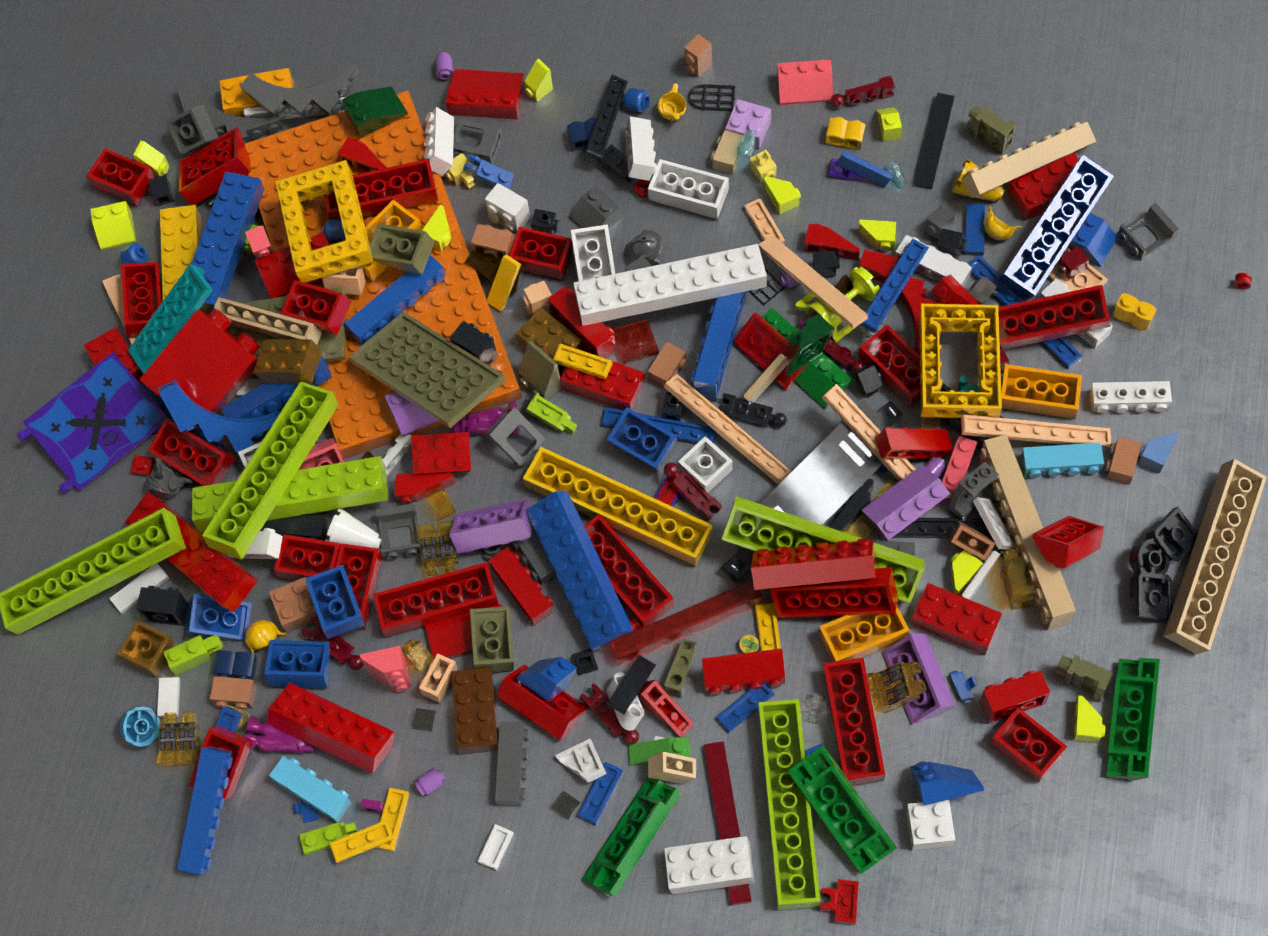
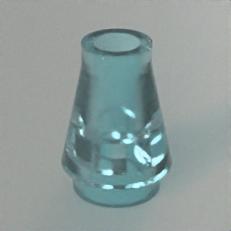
M746 130L737 147V154L739 156L751 158L754 154L755 131Z
M893 161L884 167V170L893 174L891 181L898 189L907 185L900 164Z

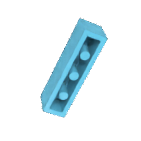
M1101 443L1024 447L1021 453L1023 475L1030 478H1037L1041 475H1049L1051 477L1059 476L1060 474L1077 475L1086 472L1088 474H1096L1102 471L1104 465Z
M283 756L270 773L269 777L271 780L338 823L352 804L348 798L349 794L340 788L338 791L332 788L333 784L325 778L322 780L315 777L317 774L311 769L306 768L304 770L294 758L290 757V759H287Z

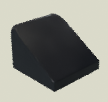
M591 648L573 654L579 675L598 670Z

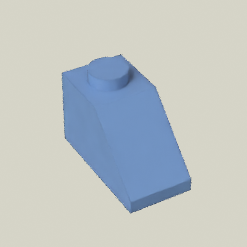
M1175 432L1149 440L1147 446L1143 445L1139 452V456H1141L1139 464L1160 473L1179 434Z

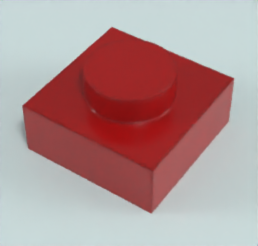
M135 455L130 470L131 474L145 477L150 476L155 459L149 456Z

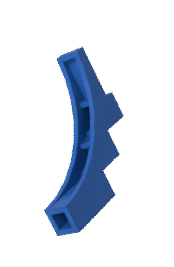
M175 379L158 387V392L180 432L184 430L185 432L190 431L196 427V424H199L209 443L220 441L223 439V435L226 434L236 453L253 446L251 438L262 436L266 430L272 427L281 413L277 410L267 415L253 418L221 416L195 403L183 392Z

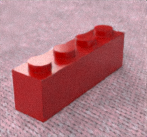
M886 427L875 437L881 458L931 459L932 457H940L944 459L954 450L948 430H939L938 428L908 429L903 427L893 429L892 427Z
M507 547L488 560L492 570L534 626L553 614L552 606L554 604L548 595L544 597L541 593L542 587L537 581L533 582L530 578L531 573L526 566H521L519 563L521 560L515 551L511 552Z

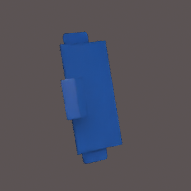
M952 671L950 676L960 699L964 703H970V699L974 698L971 689L974 686H978L975 677L972 676L966 680L963 672Z
M301 799V804H293L294 814H302L303 823L319 820L318 810Z

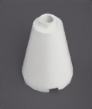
M338 509L340 514L339 516H334L327 535L330 536L329 542L340 543V545L343 543L379 548L382 539H379L377 532L346 511Z

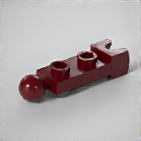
M891 76L879 78L878 82L845 90V95L834 94L830 102L834 107H841L844 102L846 106L857 105L867 100H875L879 97L882 99L894 96L892 90L895 89V85Z
M832 336L830 337L824 348L827 353L843 365L851 366L852 372L865 365L861 360H854L855 356L852 355L848 348L841 347L834 342Z
M667 463L664 466V474L675 479L671 485L698 512L697 514L705 522H708L713 517L709 510L718 513L722 509V505L715 497L712 498L686 470L680 474L675 463Z
M313 617L311 619L315 626L314 630L302 629V634L310 641L329 642L330 656L340 664L344 665L348 661L349 667L353 670L363 668L364 664L360 656L353 655L356 651L355 648L338 635L327 639L317 618Z
M596 684L591 686L594 693L593 697H588L585 694L580 695L582 703L617 738L623 733L626 743L633 745L639 741L640 735L635 729L631 731L626 730L621 726L614 709L607 705L609 698Z

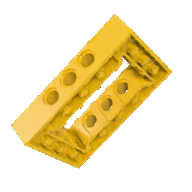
M346 160L276 181L294 268L301 282L306 283L374 262L353 174ZM335 192L346 241L312 250L310 245L312 241L307 232L308 224L303 214L305 210L301 202Z
M921 304L919 313L921 417L961 418L965 414L999 418L1002 410L998 305ZM941 332H977L979 392H974V390H970V392H954V390L940 392L942 386V379H940L942 362H940L941 345H939Z

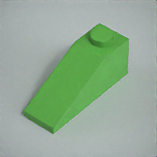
M689 737L664 738L629 745L630 766L648 765V758L661 752L690 757Z

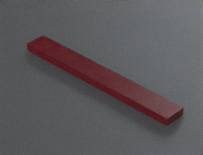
M724 741L704 744L720 840L740 837ZM749 884L728 887L731 906L752 903Z

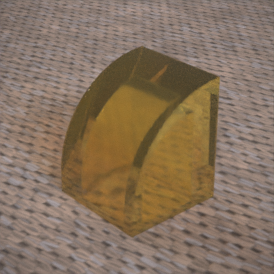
M445 489L427 496L439 521L456 513Z

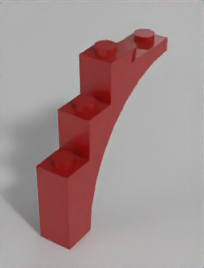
M864 249L859 268L863 267L873 276L872 279L884 284L900 258ZM911 277L898 298L905 305L911 316L915 335L914 350L920 355L919 313L921 304L942 303L925 298L927 288H924L925 281Z

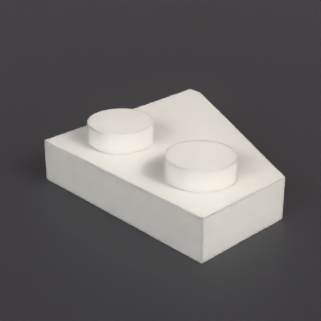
M591 739L555 755L561 764L588 783L606 774Z

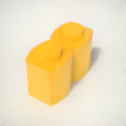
M841 117L830 118L825 143L833 146H844L850 149H861L865 124L858 120L847 121Z
M1122 293L1116 303L1113 316L1120 321L1130 322L1138 329L1148 330L1157 309L1150 303L1138 301L1134 296Z

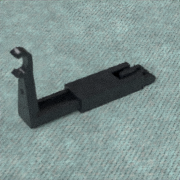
M873 479L866 480L829 528L844 533L850 530L862 514L861 510L871 502V493L874 487Z

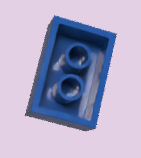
M626 407L607 438L609 444L657 472L678 440L673 433Z
M343 565L305 579L327 639L365 625Z

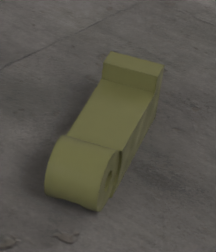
M686 639L681 641L664 684V691L667 694L682 698L696 654L697 642Z

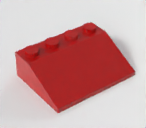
M455 69L446 98L448 114L518 119L525 74Z
M238 127L179 161V193L190 205L201 203L207 197L217 194L225 172L246 176L251 172L250 159Z

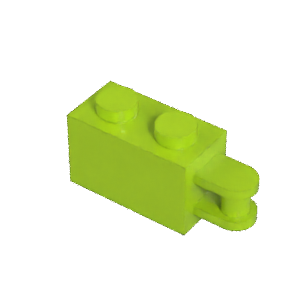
M199 635L164 651V655L170 669L177 676L213 660L211 654L221 650L223 643L216 635L204 640Z

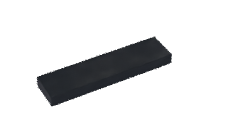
M639 655L609 699L607 705L625 715L653 672L656 664Z

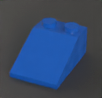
M194 593L188 601L184 637L195 638L200 635L204 640L216 635L221 641H245L252 603L242 602L236 611L233 612L221 606L211 596Z
M918 762L916 765L910 766L914 789L924 806L984 791L983 785L973 770L934 762Z

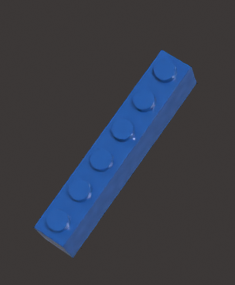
M430 255L422 275L405 272L344 323L347 332L362 346L408 307H412L434 285L441 283L446 276L444 267Z
M322 356L313 382L310 384L316 387L332 378L327 361ZM263 383L222 407L224 416L253 418L272 413L286 405L299 384Z
M211 746L201 749L177 867L178 870L201 875L206 873L211 867L212 858L210 856L211 851L216 845V838L214 836L215 831L220 825V818L218 816L219 811L224 805L223 792L228 785L227 772L231 768L233 761L231 757L232 751Z

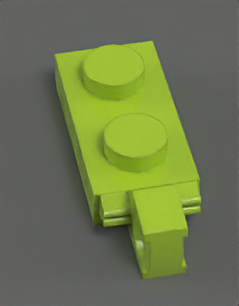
M537 394L526 408V412L561 432L564 430L573 435L578 425L570 421L571 417L566 411Z
M338 822L299 835L304 854L309 855L331 848L329 843L358 832L355 823L345 825L344 822Z

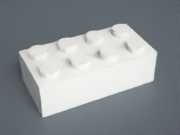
M660 159L648 188V196L650 201L718 219L729 190V178Z
M608 225L571 230L570 234L578 282L615 274Z
M747 836L664 848L668 886L673 895L755 883L750 842Z

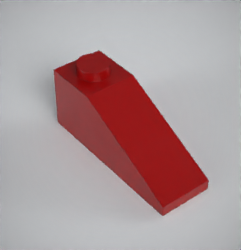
M347 137L338 153L340 162L346 160L349 167L365 173L387 168L359 139Z
M809 223L804 246L805 252L835 251L836 257L859 261L860 248L827 226Z
M951 274L942 278L930 291L942 304L980 305Z
M453 473L396 474L395 497L398 503L408 505L412 502L421 501L454 485L456 480Z
M655 680L645 682L637 695L641 705L675 735L683 737L694 723Z

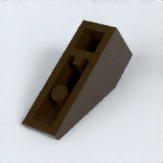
M472 251L467 258V262L491 282H494L502 259ZM525 265L520 266L511 292H517L522 285Z

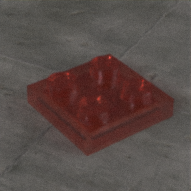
M648 319L612 329L615 333L614 339L623 364L659 354Z

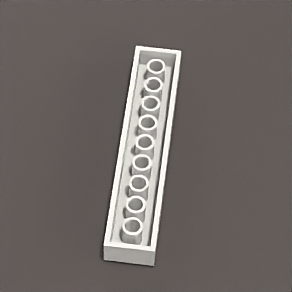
M755 244L574 282V289L582 325L585 326L767 287V275L759 246Z

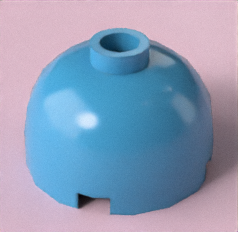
M144 706L133 707L124 712L118 724L122 740L136 747L151 744L158 737L161 728L159 717L155 715L151 708Z

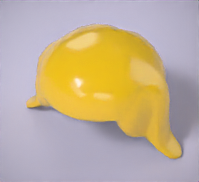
M674 83L672 89L665 93L657 103L659 115L669 121L678 120L686 111V100L678 93L677 83Z
M989 205V212L983 221L984 229L989 237L994 240H1007L1017 229L1023 228L1022 226H1009L994 215Z
M258 620L247 628L245 642L250 649V653H254L255 650L268 646L270 640H275L277 635H286L287 633L281 632L273 622Z

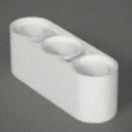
M619 672L614 675L606 689L609 699L626 674ZM636 696L625 715L614 709L621 726L630 731L637 727L644 716V710L638 696Z

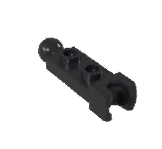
M727 393L722 395L723 403L727 404V406H718V409L730 419L732 417L768 427L770 421L776 427H783L787 423L785 414H772L773 407L736 398L735 395Z

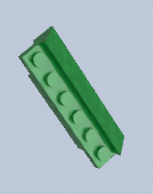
M771 308L762 318L792 345H795L796 337L800 332L777 311ZM822 352L820 356L806 365L794 382L826 410L829 405L822 397L836 384L842 390L846 389L852 383V378Z
M1119 659L1109 739L1107 777L1128 779L1129 782L1149 778L1160 659Z
M824 745L788 770L791 777L860 874L896 850L897 847Z
M647 777L584 874L582 880L608 897L609 895L615 897L621 890L627 877L632 873L640 857L644 854L650 841L655 837L657 830L666 820L668 813L676 804L682 792L675 787L664 784L661 780Z

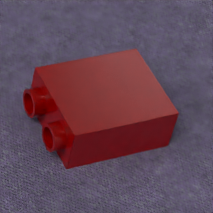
M214 308L209 314L197 309L139 380L162 398L158 392V387L175 379L183 392L195 403L219 415L222 412V407L231 401L253 374L258 359L256 352L261 346L244 332L237 338L227 330L232 321L218 309ZM199 424L195 425L196 428L201 429Z

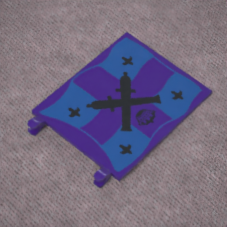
M112 352L24 420L23 423L27 428L20 431L17 437L22 442H25L32 434L69 478V480L59 486V489L66 494L74 486L79 491L85 488L159 430L168 417L116 354Z

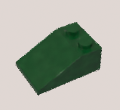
M392 86L356 92L341 100L344 111L360 138L408 115Z
M819 314L812 318H807L802 326L804 328L796 337L797 341L792 350L786 375L789 376L820 356L835 328Z

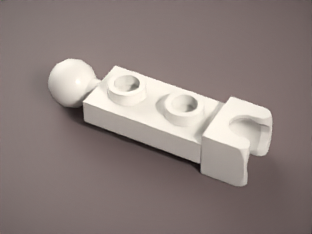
M400 434L395 440L396 445L387 451L383 459L387 476L406 454L409 456L412 453L410 434L406 436Z

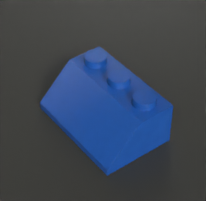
M270 640L264 671L268 686L286 687L289 683H292L298 687L327 688L330 673L329 642Z

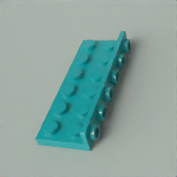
M189 264L128 349L143 374L196 310L201 308L213 291L202 276L205 272L203 268Z

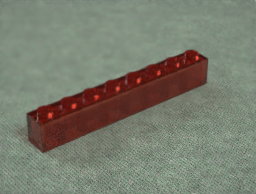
M753 580L610 641L611 652L619 667L637 659L639 655L644 656L750 610L755 605L763 603V595L760 589L754 590Z

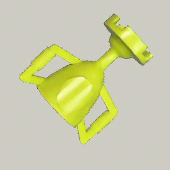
M855 267L849 273L853 289L845 294V296L851 300L859 294L866 300L873 301L880 291L879 285L874 287L871 281L873 276L863 267L859 269ZM810 292L795 304L797 310L806 311L808 316L817 312L835 328L832 333L834 342H838L854 329L847 324L837 333V328L843 320L819 299L811 304H807L815 298Z

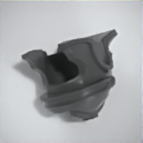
M643 230L641 234L637 235L626 245L624 251L626 264L630 265L641 256L651 266L663 264V261L656 259L662 253L664 247L662 237L655 231Z
M158 457L155 459L158 471L150 476L148 475L145 481V485L150 488L149 492L162 500L174 498L180 492V488L184 486V483H193L192 478L177 469L169 467L168 463Z

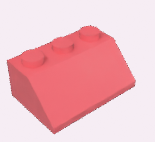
M831 59L777 63L780 105L830 102L833 95Z
M334 437L315 444L298 470L344 462Z
M400 646L360 654L367 672L374 680L397 692H403L412 687L409 665Z

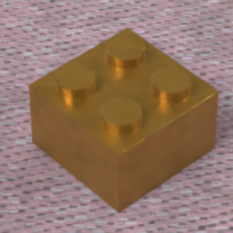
M137 620L117 655L123 662L157 677L166 662L164 651L175 647L176 642L170 635Z

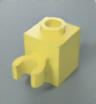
M767 150L750 158V169L760 183H763V177L765 176L773 178L776 176L777 166Z
M461 153L453 158V165L445 173V176L450 182L453 181L456 186L464 181L465 185L470 189L475 186L473 175L466 172L463 167L464 164H472Z

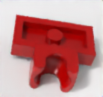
M838 879L837 889L821 888V895L828 897L830 902L821 903L820 911L835 913V923L856 925L859 881Z

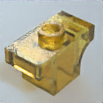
M410 639L401 649L407 663L415 671L421 672L434 659L421 641Z

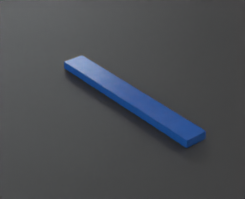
M980 255L968 263L972 267L971 275L977 281L984 276L1001 290L995 298L1003 306L1026 301L1018 292L1000 281L999 277L1001 275ZM1064 337L1040 342L1067 369L1082 359V355Z

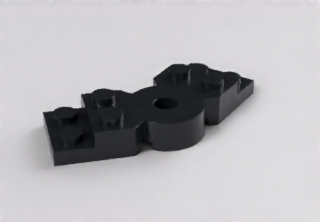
M1179 507L1173 508L1162 520L1157 521L1146 532V540L1136 543L1130 551L1129 561L1134 572L1129 578L1130 598H1134L1135 617L1169 621L1173 609L1172 579L1166 572L1168 571L1169 564L1179 562L1194 546L1198 535L1196 529Z

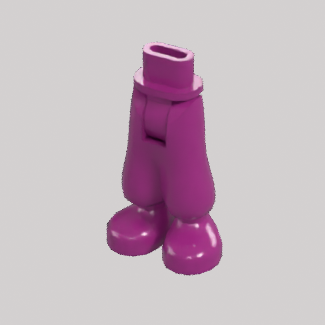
M510 401L508 408L515 407L517 409L516 401ZM496 407L465 415V417L454 424V432L469 431V435L484 434L505 410ZM519 425L512 432L513 435L520 434Z
M251 716L248 721V733L244 737L253 740L249 753L253 751L254 747H258L266 752L303 754L306 751L313 753V745L267 724V722L260 723L256 716ZM260 733L263 734V736H255L252 734Z

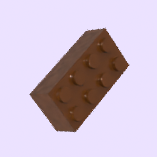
M492 667L452 671L456 743L459 754L498 751L499 733L495 681Z

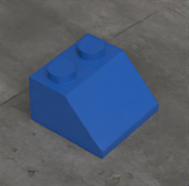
M1089 213L1069 243L1068 248L1072 250L1079 246L1090 259L1089 262L1101 267L1118 237L1104 219Z
M563 657L543 659L520 674L517 679L549 702L570 685L577 667Z

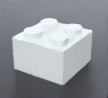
M499 183L496 184L485 198L489 219L494 223L503 225L510 232L517 233L519 226L524 227L531 219L527 199Z
M705 436L678 461V469L681 473L686 470L709 493L733 470V461Z
M949 800L925 806L922 802L907 804L906 814L912 850L954 845L955 834Z

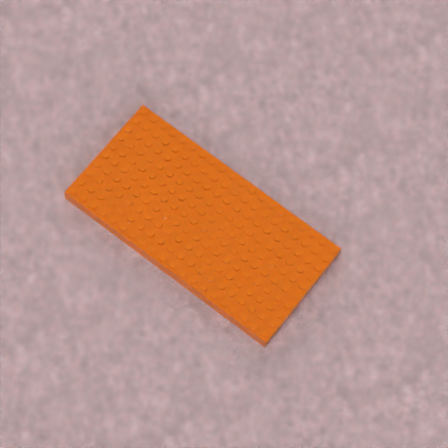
M409 91L397 94L408 115L361 138L345 111L244 144L251 165V172L248 176L260 178L264 187L259 209L274 252L290 246L276 181L340 162L338 153L347 137L362 141L387 168L425 160L424 142L426 136ZM350 167L353 175L365 173ZM432 171L439 201L405 209L420 219L423 229L440 205L444 206L451 241L442 251L433 247L430 255L444 267L446 276L441 283L434 285L426 295H422L412 307H408L403 312L449 341L450 336L462 321L474 324L478 327L479 331L482 333L486 332L494 338L498 357L490 367L503 374L506 381L466 414L468 415L522 399L476 270L467 262L470 254L442 179L438 173ZM324 195L315 197L313 200L302 201L301 204L305 210L303 214L308 224L307 232L310 238L323 233V226H326L329 220ZM378 214L363 217L365 227ZM388 266L374 281L364 275L366 283L362 294H346L351 304L346 313L345 322L401 277L405 271ZM323 280L311 284L324 288ZM346 326L345 360L327 362L332 378L318 386L333 392L339 404L329 421L343 460L396 442V438L401 434L385 398L386 395L395 391L350 362L348 356L361 345L347 332ZM437 421L410 433V435L420 434L444 424Z

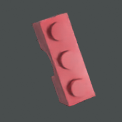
M263 225L245 232L256 259L274 253Z
M962 436L958 437L942 483L950 493L947 498H952L959 482L965 478L976 450L977 441Z

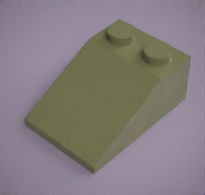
M378 223L370 243V249L374 261L405 272L422 275L435 241L426 231Z
M530 340L518 370L519 382L524 388H529L534 396L537 394L549 401L562 389L558 365Z
M510 606L470 609L474 669L492 667L493 672L514 671Z

